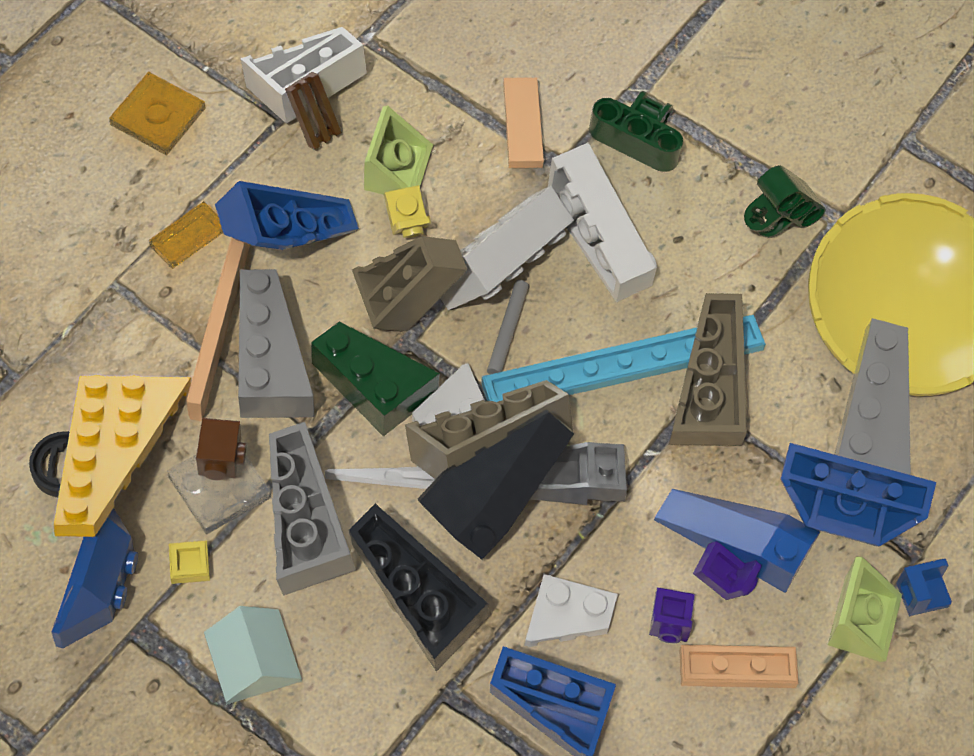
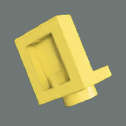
M419 185L384 193L393 235L402 233L403 238H411L424 234L423 229L427 228L431 221L430 216H426Z

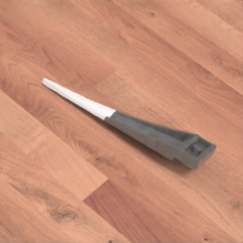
M584 442L566 446L531 497V500L587 505V499L604 502H625L627 487L624 444ZM418 466L325 470V479L420 489H427L435 480Z

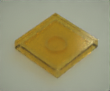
M148 71L109 117V122L116 129L167 156L206 109L205 101Z

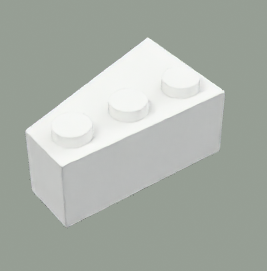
M343 27L302 39V45L283 50L282 46L272 48V54L252 59L251 55L241 58L246 87L286 124L295 119L296 115L285 88L311 72L317 73L327 97H330L367 74L363 44ZM300 89L298 90L305 111H308L307 103Z

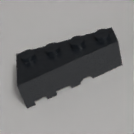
M375 503L349 529L352 545L437 672L489 617L488 603Z

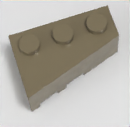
M421 236L394 249V253L386 257L379 256L372 260L373 263L365 267L358 266L352 269L373 329L408 331L468 270L456 240Z

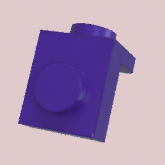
M715 541L709 543L693 575L725 600L746 596L752 592L758 582L756 576L762 565L756 560L747 563L742 562L719 542Z
M657 587L649 635L656 636L659 640L666 643L687 642L692 630L693 622L691 618L695 594Z

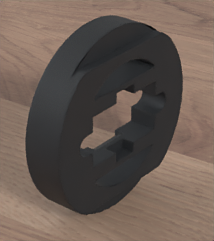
M69 431L56 432L46 436L36 444L30 455L29 468L35 484L42 492L52 497L58 498L60 484L58 478H54L55 463L57 462L58 452H64V449L67 447ZM50 454L47 476H45L42 466L44 460Z

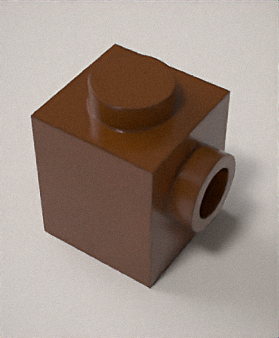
M202 418L196 455L198 475L205 476L211 480L236 479L237 466L244 465L246 458V443L241 442L240 421Z

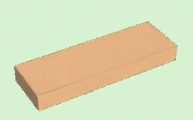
M504 78L503 92L509 168H543L544 159L537 78Z
M681 645L679 649L681 686L796 688L798 685L796 647Z

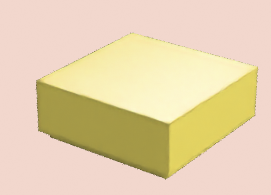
M207 540L169 544L171 584L210 581Z

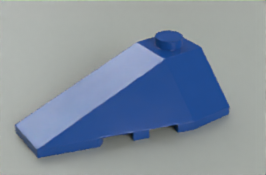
M238 181L215 204L224 235L253 246L284 250L353 233L359 229L349 199Z

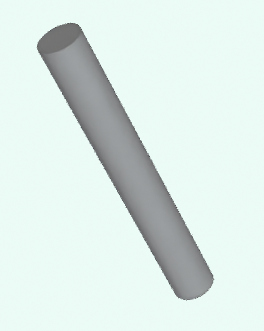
M523 280L515 281L487 368L488 374L502 372L529 287L528 283Z

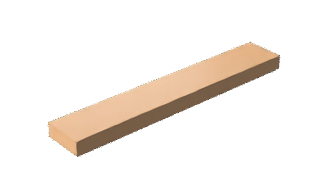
M232 237L186 400L188 416L191 420L202 421V418H204L240 285V270H244L250 244Z

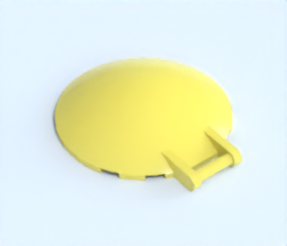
M897 193L879 197L878 200L868 202L862 206L859 204L837 220L823 237L810 267L808 278L809 305L812 318L823 342L837 360L853 374L855 373L865 329L873 318L908 327L910 396L946 394L974 383V218L966 213L968 210L945 199L925 194Z

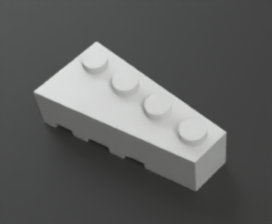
M589 143L552 158L548 187L552 186L574 219L566 228L614 300L619 302L651 287L657 269L655 258L647 251Z
M552 186L529 196L501 217L498 223L474 238V242L460 250L468 270L440 298L448 310L480 296L484 300L494 296L502 289L499 283L504 279L507 282L518 276L524 270L521 265L525 261L531 263L545 253L544 245H552L566 235L563 229L572 223L574 219Z

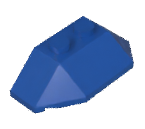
M789 443L780 478L805 527L877 547L928 518L937 483Z
M114 508L95 537H83L51 631L56 647L65 648L113 622L116 609L122 610L125 604L127 587L124 584L127 575H133L135 572L138 552L134 551L132 537Z

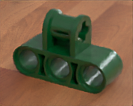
M643 90L639 93L631 107L612 98H601L593 105L589 125L591 136L595 140L661 172L674 170L678 165L683 146L681 133L666 125L672 113L673 105L670 103L664 105L648 97V93Z
M778 165L767 170L758 179L757 185L763 194L746 208L744 221L751 230L757 231L763 237L772 238L782 233L793 223L802 228L813 225L825 214L826 209L804 180L784 166Z

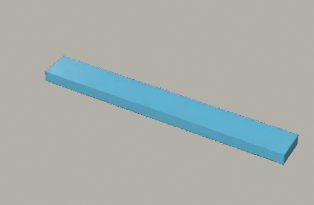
M754 315L743 317L744 355L763 351L765 342ZM697 327L482 376L481 384L487 401L498 402L503 400V393L548 380L569 395L685 369L688 366Z

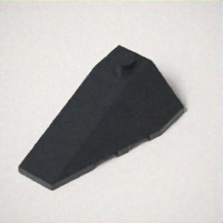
M546 409L509 431L507 437L489 448L484 446L474 452L476 456L457 467L452 465L444 470L420 495L418 501L458 542L483 560L508 533L573 437L574 432Z

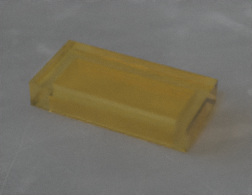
M203 201L149 239V245L173 269L221 235L223 230L218 215Z

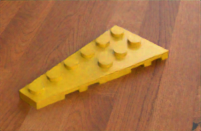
M136 375L79 376L54 519L55 536H96L115 507V498L121 489L126 490L131 482L132 472L136 467L140 468L163 433L164 423L169 416L173 417L178 410L179 400L182 396H187L189 393L191 377H140Z

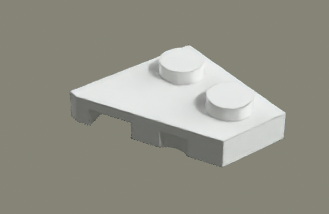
M468 363L463 364L412 412V422L418 421L420 426L435 422V415L449 411L451 416L470 411V404L484 400Z
M544 574L524 646L533 647L537 646L538 642L559 639L560 642L575 640L578 636L582 635L592 637L607 634L618 594Z

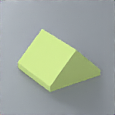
M388 105L382 108L364 162V190L383 195L385 192L418 185L420 188L433 147L430 141Z
M856 557L844 579L827 645L884 662L887 659L902 594L863 557Z

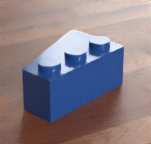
M503 646L490 682V693L571 755L593 756L616 684Z

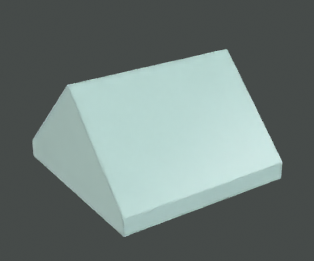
M239 606L204 632L226 705L302 682L279 609Z

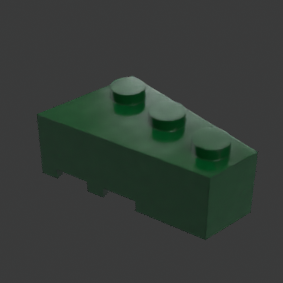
M340 321L311 342L312 364L382 436H385L411 416L412 412L439 388L440 373Z

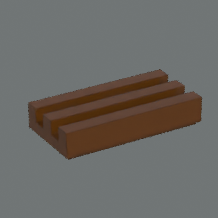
M311 72L285 88L308 147L315 150L320 147V142L326 143L330 141L331 135L337 136L342 133L317 73ZM300 89L307 103L308 111L319 132L316 135L299 96L298 90Z

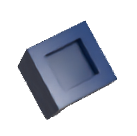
M946 559L905 567L896 584L899 592L902 594V600L909 617L948 608L951 605L952 600L942 578L949 566Z

